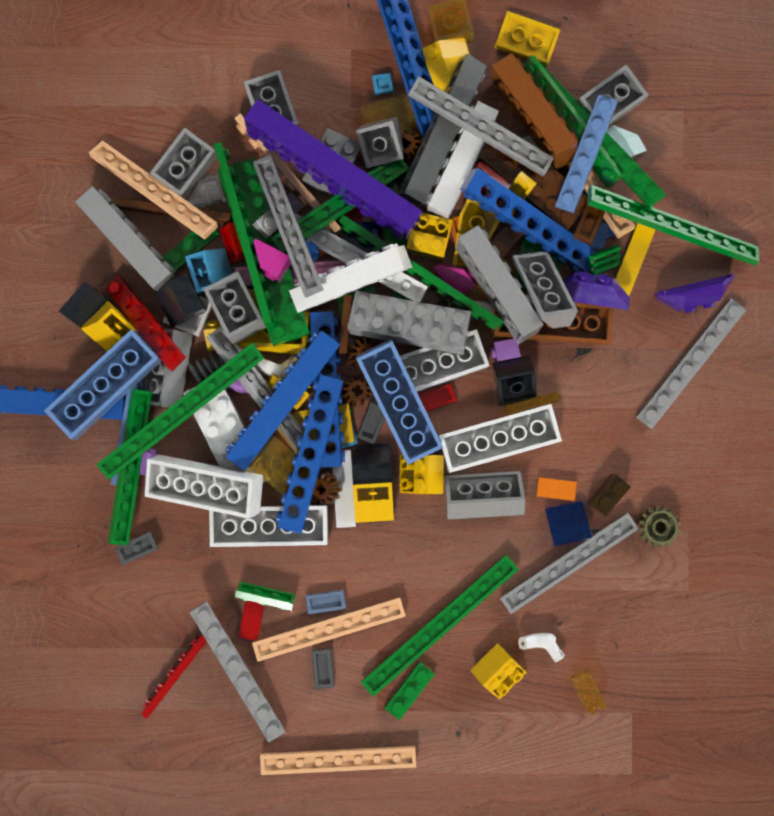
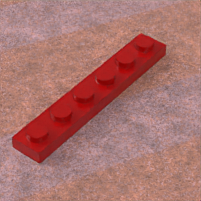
M117 275L105 288L166 367L174 371L186 356L126 281Z
M203 634L200 638L196 636L190 644L191 650L188 653L184 651L180 656L178 667L170 669L166 675L168 677L167 681L164 684L161 682L154 690L156 693L154 698L151 699L149 697L143 704L144 711L141 715L147 719L206 644L207 641Z

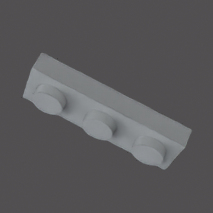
M291 192L287 196L294 214H297L305 205ZM271 209L253 224L265 239L278 230Z

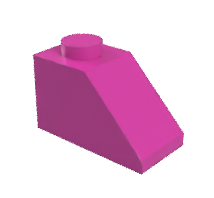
M255 238L254 246L264 276L271 281L276 279L281 282L291 264L289 256Z
M438 263L434 267L445 283L462 294L466 293L477 283L470 270L464 266Z

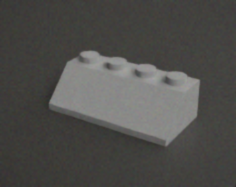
M548 251L512 256V260L540 318L552 328L571 326L578 310Z
M164 329L186 358L174 371L169 370L161 361L144 377L142 390L152 392L150 405L169 408L183 397L193 334Z
M520 471L444 476L447 519L525 515V494Z

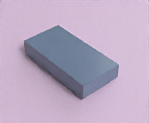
M344 589L305 595L308 614L346 609Z

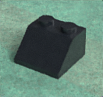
M187 274L168 282L155 293L171 328L207 312L200 296L196 292L191 277Z
M84 282L59 312L81 328L107 301L110 303L111 301L95 287Z
M530 355L492 363L493 378L500 406L537 398L535 368Z
M390 444L352 446L353 485L392 482Z

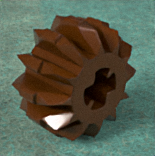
M405 129L403 131L404 162L408 159L412 163L422 142V137L420 134H416L414 130H411L409 133Z
M361 336L360 340L354 339L355 345L349 344L352 351L347 352V354L352 356L349 361L351 363L355 362V367H360L355 356L363 353V349L367 351L378 346V343H373V338L366 339V337Z
M353 375L351 376L352 383L347 379L345 380L349 387L343 386L342 390L348 391V393L342 394V397L350 396L346 401L347 404L354 400L353 407L357 406V401L363 407L364 403L362 400L365 399L369 403L370 399L366 396H373L374 394L367 391L371 388L366 386L368 383L366 379L364 382H361L362 375H359L358 381H356ZM356 386H360V389L363 391L362 395L359 393L360 396H355V392H352L353 388L356 389Z
M329 472L318 474L313 496H315L314 502L327 505L335 503V500L340 498L338 492L342 491L339 488L341 481H336V475H331Z

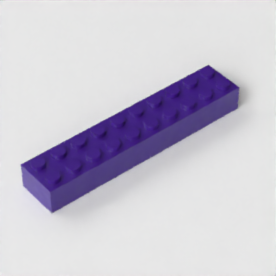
M257 99L244 117L247 135L255 141L258 139L264 143L263 146L269 151H276L280 154L279 157L282 160L295 164L298 171L311 175L313 181L327 186L328 191L336 196L339 194L348 205L352 207L355 205L359 208V211L364 216L374 218L380 227L390 229L396 238L407 240L418 225L422 214L420 209L259 99Z

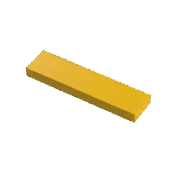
M639 223L636 224L615 280L628 296L631 293L655 233V229Z

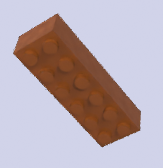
M511 53L493 64V86L539 149L554 158L551 163L552 167L557 171L573 161L578 142L576 135L567 129L565 120L562 117H558L555 113L554 105L551 102L548 103L544 98L543 90L540 87H536L531 74L524 71L520 59H516Z
M532 301V304H533V305H531V306H532V308L534 309V311L536 312L537 310H536V308H535V306H534V303H533V301ZM574 302L578 312L571 326L552 328L543 321L544 325L539 332L527 340L607 346L611 342L613 308ZM494 308V315L500 318V316ZM503 324L500 330L495 328L492 331V338L514 339L505 324Z

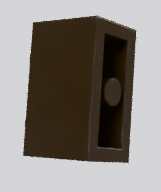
M611 474L587 503L601 515L607 516L631 486L617 474Z

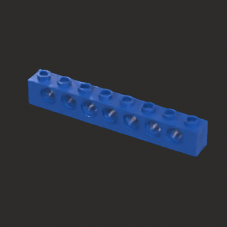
M377 0L407 94H409L418 76L434 85L426 65L423 46L408 0ZM408 96L423 140L435 111Z
M471 169L459 189L464 193V197L471 201H477L480 204V208L494 213L497 220L504 223L506 221L511 225L510 228L513 231L526 235L525 238L528 241L539 244L541 250L548 251L549 254L552 253L556 256L555 259L571 266L570 270L573 272L589 273V255L596 253V250L584 242L573 239L574 235L481 169ZM482 187L486 189L485 196L481 194ZM498 197L501 199L500 207L496 203ZM513 208H515L517 212L515 218L512 215ZM528 219H530L532 222V226L530 228L527 225ZM544 229L546 230V233H547L545 239H544V237H543V235H542ZM559 240L561 241V248H560V249L558 248V245H557V243H558ZM574 250L576 252L575 259L572 256Z
M333 311L310 312L311 337L315 332L319 334L322 328L327 327L330 329L329 337L339 343V335H335V328H338V316H334ZM335 351L325 366L329 365L332 367V373L328 377L341 380V374H337V366H340V354L336 355ZM321 370V371L319 372V374L315 377V379H316V378L319 379V378H320V375H323V374H322V370ZM323 392L320 394L322 402H328L331 398V395H325ZM342 393L333 420L335 431L328 438V442L335 443L336 450L333 453H328L325 449L321 467L342 466L341 462H345V451H341V443H344V432H340V424H343V412H339V405L342 404ZM318 410L315 413L317 421L325 419L323 410ZM316 429L317 440L320 437V432L318 429Z
M320 375L319 379H315L313 389L316 390L315 396L309 400L308 408L311 409L310 414L305 416L303 422L305 432L304 435H300L297 444L300 447L299 454L294 455L292 465L295 468L293 473H289L287 484L290 486L288 492H284L281 501L284 504L283 511L278 512L276 522L279 523L278 528L299 534L303 532L344 381L324 375ZM324 391L329 392L331 395L328 402L320 400V394ZM318 410L325 412V419L322 421L315 419V413ZM312 429H318L320 432V437L317 440H312L309 436ZM307 448H312L315 451L312 459H307L304 456V451ZM301 467L309 469L310 473L307 478H302L299 475ZM296 486H301L304 489L302 497L295 496L294 488ZM291 505L298 507L299 513L297 516L289 514L288 509Z

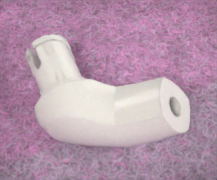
M292 355L281 365L263 359L254 367L258 372L269 377L273 375L285 379L288 375L285 371L291 363L295 365L298 362V358Z
M534 633L518 639L520 649H546L554 662H558L565 656L558 647L556 637L552 633Z

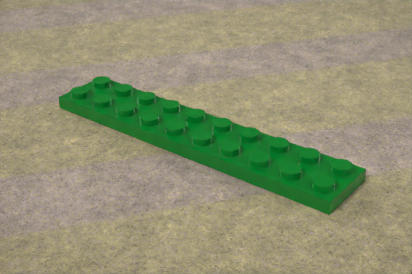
M254 158L232 164L236 177H233V181L238 183L241 193L238 195V199L243 201L246 211L242 213L244 219H248L251 228L247 230L249 237L253 236L254 240L256 238L277 249L271 240L272 237L278 234L277 231L265 239L253 226L260 217L270 210L265 192L253 164ZM221 168L217 169L239 237L238 229L232 212ZM255 247L252 248L254 254H257ZM259 265V266H258V270H259V273H260V272H263V271H262V269H261V267H260V265ZM289 268L281 282L276 279L271 281L264 276L266 283L263 284L264 291L268 290L271 299L268 302L269 309L273 308L276 320H273L274 327L267 329L273 347L310 335L303 311L297 312L289 290L295 288Z

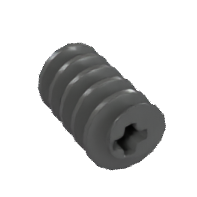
M217 351V357H214L211 353L209 354L210 360L202 357L203 363L195 360V367L188 363L194 379L199 383L225 364Z

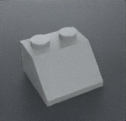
M397 116L360 126L356 130L366 168L404 158L402 135Z

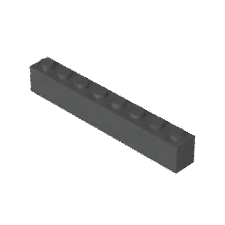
M469 54L461 57L445 92L469 106L478 93L476 89L485 77L484 71L487 66ZM435 112L400 188L399 196L415 206L426 204L429 201L431 188L435 186L439 179L438 173L446 164L447 159L445 157L453 148L455 143L453 140L455 135L460 132L461 127Z

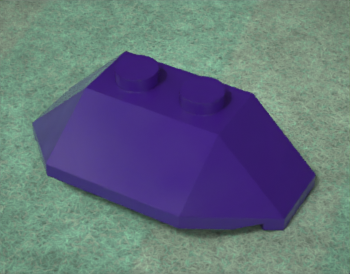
M574 272L563 280L573 302L628 310L630 297L612 277L604 274L592 275L587 272Z
M734 274L659 291L654 295L656 299L678 312L683 310L685 313L697 311L696 307L703 306L704 309L715 306V302L721 300L732 282Z

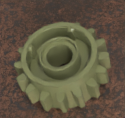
M654 506V510L647 508V513L641 514L642 520H638L640 524L638 531L642 532L640 538H646L645 543L649 545L652 542V547L655 548L658 544L661 548H664L665 544L671 546V541L677 540V533H681L678 530V526L681 523L676 521L678 515H672L673 510L671 509L666 512V507L664 506L660 510L658 506ZM658 522L663 524V529L660 532H657L655 529V525Z

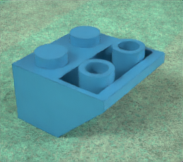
M225 248L204 250L185 256L196 292L200 296L206 295L203 290L204 288L233 274Z

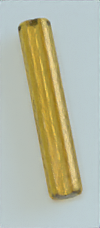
M553 392L507 405L504 409L506 415L509 416L557 403L561 399L558 392Z

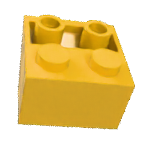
M422 213L418 225L409 236L406 248L407 253L443 261L453 220Z
M109 301L81 327V330L106 351H109L130 330H134L139 334V331L132 322Z
M400 455V493L443 494L444 455H427L411 464H407L404 456Z
M392 482L353 485L356 523L394 520Z
M498 643L470 670L478 681L498 699L505 696L527 673Z

